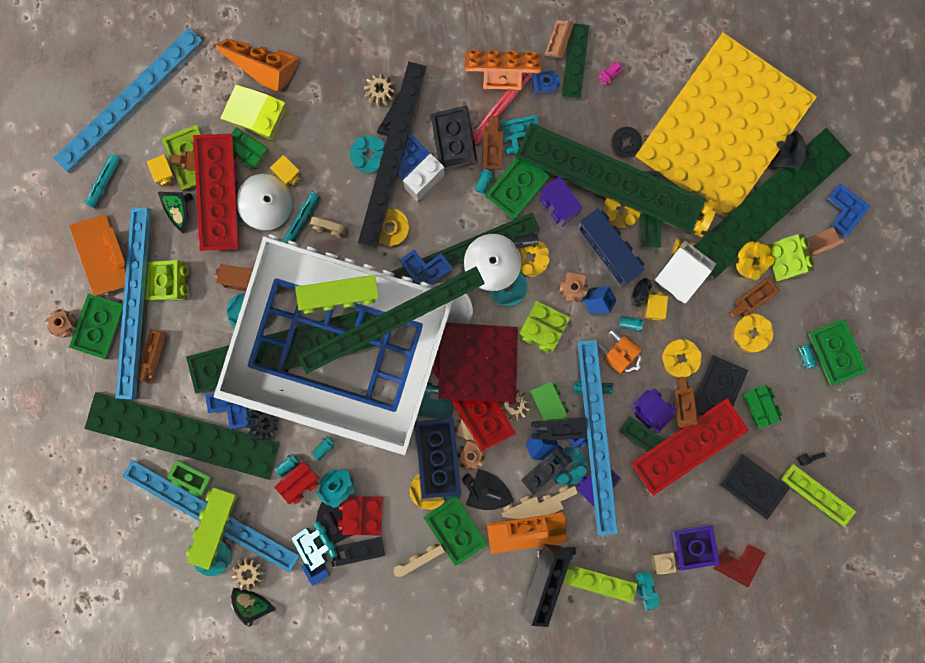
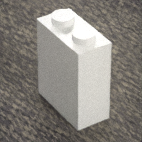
M429 154L403 180L405 190L419 202L445 176L444 166Z
M685 241L659 273L655 281L661 288L671 292L677 300L686 303L711 273L716 263Z

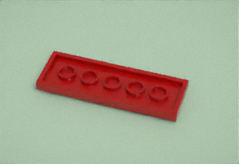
M232 134L193 135L200 251L239 249Z
M440 345L432 366V370L438 380ZM451 400L481 453L516 434L498 403Z
M726 398L699 416L698 425L683 427L630 464L648 491L654 496L747 433L749 429Z

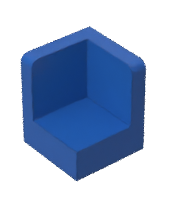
M610 286L590 288L583 299L591 315L610 313L617 301Z
M536 429V431H535L534 433H536V432H544V433H547V430H537V429ZM532 436L526 443L527 450L533 460H544L559 446L557 440L532 439Z
M305 563L301 565L312 586L331 575L325 564L313 572H309Z

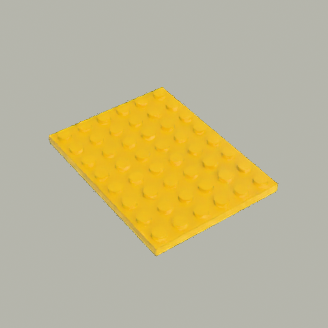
M722 32L635 155V158L652 170L660 171V175L672 184L704 197L706 201L711 199L718 202V207L714 206L713 211L724 219L743 202L779 151L777 142L781 140L785 142L786 136L792 133L817 96Z

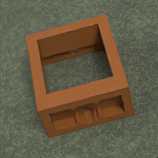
M220 264V268L216 269L215 280L223 288L247 291L253 269Z

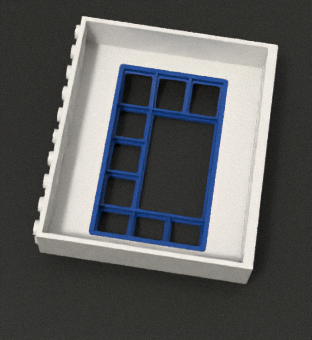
M270 234L268 238L263 237L214 397L405 455L453 301L407 323V325L416 327L410 349L389 343L391 332L385 334L382 341L375 339L369 342L380 346V351L366 395L286 372L283 368L298 322L338 334L348 330L330 325L334 309L327 310L324 322H319L301 316V310H298V303L294 313L273 308L272 304L279 285L295 290V286L375 275L379 298L375 299V303L363 305V301L355 302V306H352V308L359 310L355 327L362 324L366 312L380 315L430 290L432 285L420 282V285L413 283V279L405 276L398 279L394 277L395 273L385 270L379 273L375 271L376 267L364 264V267L356 266V261L345 258V261L337 260V255L328 252L324 256L319 254L320 250L307 246L305 250L300 248L299 243L288 240L286 244L281 242V238ZM270 313L292 320L285 341L263 334ZM261 341L283 347L277 368L255 363ZM386 349L408 356L401 377L380 370ZM378 376L399 383L392 405L372 398Z

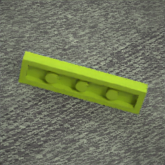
M794 464L789 467L780 479L843 527L847 525L856 513L854 509Z

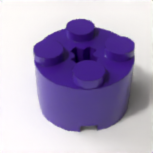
M653 388L652 391L645 390L630 406V409L636 410L634 415L647 428L654 427L656 429L654 432L659 433L675 417L674 412L676 408L670 402L666 403L661 398V393Z

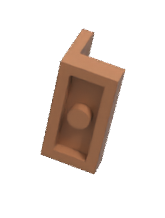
M834 227L807 238L809 241V253L812 257L845 243L844 239L839 240Z

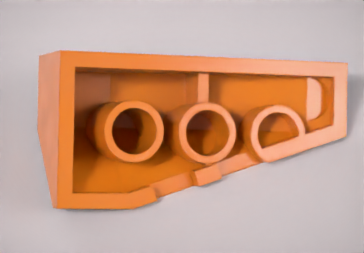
M227 38L216 45V49L261 85L273 91H279L288 85L300 61V57L282 50H277V53L267 51V47L264 46L253 48L250 47L249 43Z

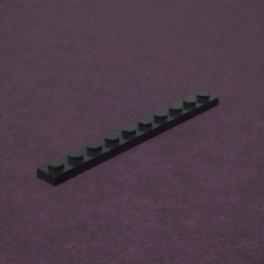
M408 61L358 244L377 249L427 66Z

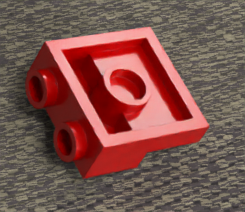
M349 496L339 505V511H343V517L338 521V531H342V535L381 536L383 497Z

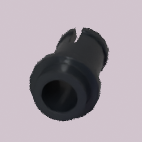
M531 232V235L514 237L516 249L529 246L535 248L536 245H539L538 234Z

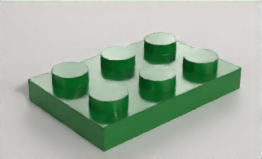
M515 159L487 192L485 198L512 220H515L548 181L550 176L539 168Z
M88 293L69 348L107 360L122 318L123 304Z
M845 318L808 333L830 387L867 372Z
M458 499L448 500L423 517L455 566L488 545Z

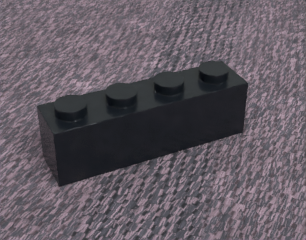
M544 544L521 613L531 626H549L572 557L559 545Z

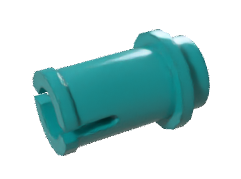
M483 169L479 173L481 176L474 190L481 194H486L491 179H494V173Z
M621 316L619 328L636 330V332L642 331L644 320L640 319V317L635 319Z
M810 344L798 348L805 363L803 366H806V369L818 366V360H815Z
M328 436L322 438V442L311 454L320 461L330 449H334V441Z
M294 454L288 455L287 459L274 469L282 478L294 467L296 468L300 462Z

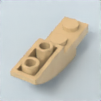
M568 484L558 489L560 493L554 496L552 493L543 496L540 503L536 496L532 497L530 494L520 499L522 503L516 506L512 503L504 507V512L501 515L505 518L522 519L553 514L564 509L561 501L578 492L575 486L570 487Z

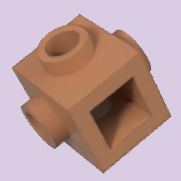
M566 273L565 281L561 280L559 292H563L562 297H565L566 301L577 302V300L582 299V296H586L588 285L585 284L586 275ZM571 286H575L576 290H572Z
M58 309L53 311L50 317L46 318L49 323L47 328L52 335L65 338L75 331V323L77 321L72 312Z
M467 440L465 447L460 446L457 453L458 462L461 463L460 467L471 471L472 468L476 470L477 466L481 468L485 457L482 456L483 453H481L477 444ZM469 453H473L475 456L471 461L467 459Z

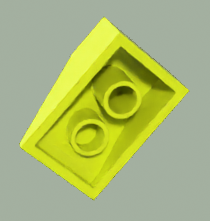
M236 85L220 119L272 142L286 113L287 106L285 102L274 97Z

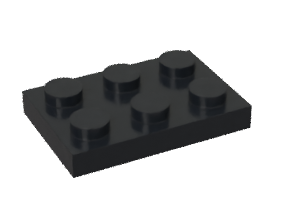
M465 105L432 113L431 120L438 161L444 166V170L478 162L468 106Z
M712 355L695 394L697 412L704 414L726 398L734 406L748 370Z
M744 454L739 456L719 484V486L766 520L769 519L790 489Z

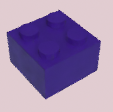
M560 176L541 189L539 196L541 199L539 202L544 209L548 208L552 213L550 217L556 225L559 223L562 227L581 213L582 205Z
M708 524L671 531L678 570L682 571L720 564L713 525Z

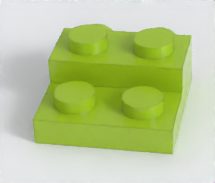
M797 234L768 244L774 258L772 267L776 281H782L814 271V259L809 253V241L805 234Z
M179 260L147 262L144 300H185L189 292V287L186 284L189 268L186 262Z
M536 301L519 336L522 337V341L530 345L532 342L539 345L538 349L549 353V351L553 352L570 317Z

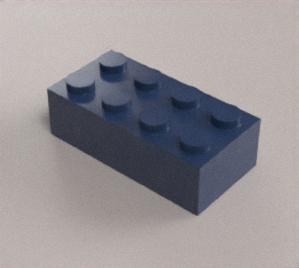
M597 208L579 221L577 229L623 288L641 275L645 270L643 267L645 264L639 256L635 257L631 252L633 250L631 245L627 241L624 242L622 240L619 229L615 225L612 227L608 220L610 218L607 213Z
M453 418L415 421L414 434L421 502L459 499L461 497Z

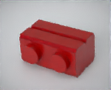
M303 461L274 488L288 504L294 502L296 505L304 498L302 494L305 491L309 490L311 492L319 485L317 481L320 478Z

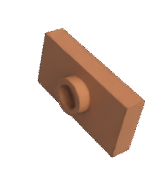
M556 21L545 56L548 58H563L574 25L573 22Z

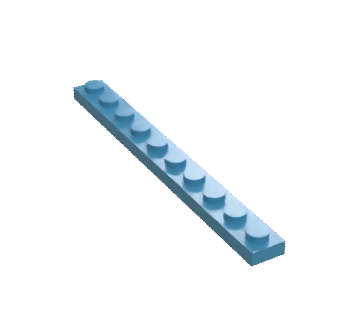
M188 27L64 147L54 159L69 173L190 56L203 41Z
M131 208L116 398L136 400L152 210L149 208Z
M597 340L581 341L577 343L598 536L618 534L598 345Z
M134 460L130 462L122 476L123 478L201 522L199 520L200 513L203 508L206 509L208 502L183 488L173 485L171 481ZM230 517L224 536L283 570L291 572L300 555L236 518Z

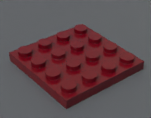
M446 322L440 340L438 399L515 404L518 327Z

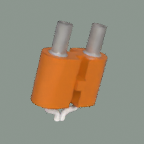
M612 329L609 334L618 341L616 346L609 351L603 344H598V350L605 355L604 360L620 375L624 371L631 372L634 369L638 371L641 367L639 365L641 362L640 354L643 350L627 335L622 337ZM639 358L636 364L637 367L627 369L632 362Z

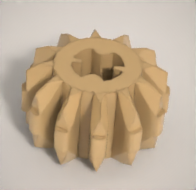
M381 73L379 78L374 74L373 81L367 79L368 85L364 86V90L368 92L365 93V97L370 98L369 102L371 104L376 101V105L380 106L382 101L384 105H387L386 99L393 101L392 95L396 94V90L393 89L395 83L390 82L391 78L389 76L384 79V75ZM378 87H379V89H381V87H383V92L381 93V92L379 91V93H377V90H376V89H377Z
M519 389L516 390V403L519 402L518 410L509 408L510 403H501L504 406H500L502 410H506L504 412L505 415L510 414L509 421L512 420L513 415H515L516 421H519V413L525 418L526 414L522 410L530 411L529 407L524 406V404H529L530 400L523 401L527 394L524 393L519 397Z
M248 557L245 558L244 563L239 560L237 561L239 567L234 566L232 568L237 573L232 574L231 577L238 578L234 582L235 585L240 582L242 583L240 586L241 590L247 585V590L251 591L252 585L255 588L259 587L257 581H264L259 576L265 574L264 570L259 571V568L263 565L260 563L255 566L257 561L255 558L251 563ZM251 570L250 574H253V576L248 579L245 578L246 574L244 575V571Z

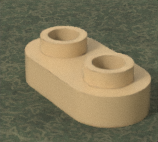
M312 217L310 225L313 226L312 230L321 233L326 230L331 232L330 235L341 238L342 235L346 236L348 227L317 217Z

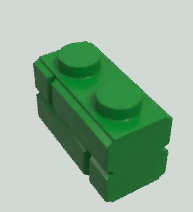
M236 127L231 133L234 159L238 156L243 160L241 163L249 169L252 167L258 169L269 154V149Z
M767 384L743 393L757 429L781 421V409L778 405L775 406L772 399L775 398L774 392L771 387H767Z

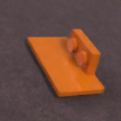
M470 50L465 53V71L484 72L483 89L521 90L522 73H541V54L534 51L518 53L517 51L499 52L497 50H490L489 52H480L479 50Z
M104 214L70 224L69 229L93 296L124 288L126 276L125 261L107 216Z
M564 512L487 524L491 554L544 546V544L553 545L567 542Z

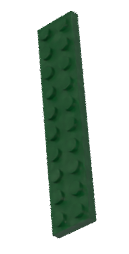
M530 123L515 156L520 161L557 177L560 176L568 182L688 234L692 233L706 201L704 197L534 123Z
M827 127L806 145L807 153L803 168H780L693 246L716 263L709 274L713 280L739 258V251L745 244L759 240L852 156Z
M359 311L331 318L330 325L350 330L355 327ZM366 312L362 323L374 318V314ZM309 324L296 327L283 370L302 366L297 356L340 334ZM289 329L265 336L285 341ZM261 341L255 363L277 368L283 347ZM367 343L352 352L375 347L377 345ZM230 345L186 356L195 394L217 388Z
M98 392L94 394L84 428L268 480L271 478L280 447V442L269 439L263 441L261 439L255 440L254 435Z

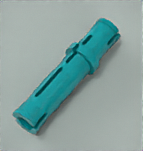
M110 153L97 180L91 185L90 188L92 189L83 202L84 204L95 209L101 195L105 194V188L121 161L120 157Z
M310 191L303 206L300 205V211L282 239L283 242L288 243V240L295 242L309 216L313 215L312 211L321 198L319 195Z

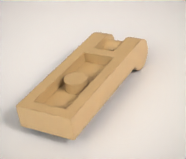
M436 543L426 548L427 553L421 556L417 553L409 558L410 562L406 565L398 564L395 566L394 575L397 577L404 576L444 553V548L442 545L437 546Z

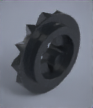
M622 127L613 134L611 142L613 149L618 155L628 157L634 156L640 150L642 138L636 129ZM629 136H631L630 143L632 144V146L627 145L626 147L622 148L624 143L622 139L626 140L627 138H629Z
M643 278L636 284L631 295L633 306L640 307L645 303L651 293L652 281L650 279Z

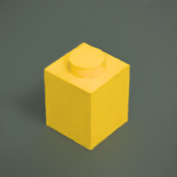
M165 154L147 161L153 179L158 186H167L172 183V180L176 179L169 159Z
M284 155L270 167L271 171L288 187L290 185L294 186L300 180V171Z
M652 292V294H649L646 299L644 319L664 321L666 319L668 296H663L662 292Z

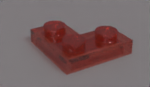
M747 543L739 560L721 551L719 555L720 564L714 565L713 569L749 588L766 553Z

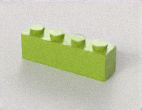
M375 275L295 286L298 310H303L304 314L316 312L315 308L323 307L324 311L336 309L335 305L343 304L344 308L352 307L358 301H363V305L375 303V299L379 298Z
M213 487L212 490L208 491L206 509L203 508L199 516L201 523L199 528H195L192 536L194 538L193 545L189 546L186 552V557H188L187 563L207 570L212 569L236 503L237 494L217 487Z
M569 564L563 584L633 603L637 588L636 582Z

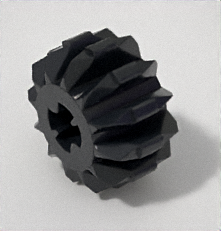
M258 410L251 411V417L246 418L249 424L245 427L250 428L248 434L254 435L255 440L261 439L262 441L267 440L268 437H273V431L278 430L275 424L279 422L273 419L275 416Z

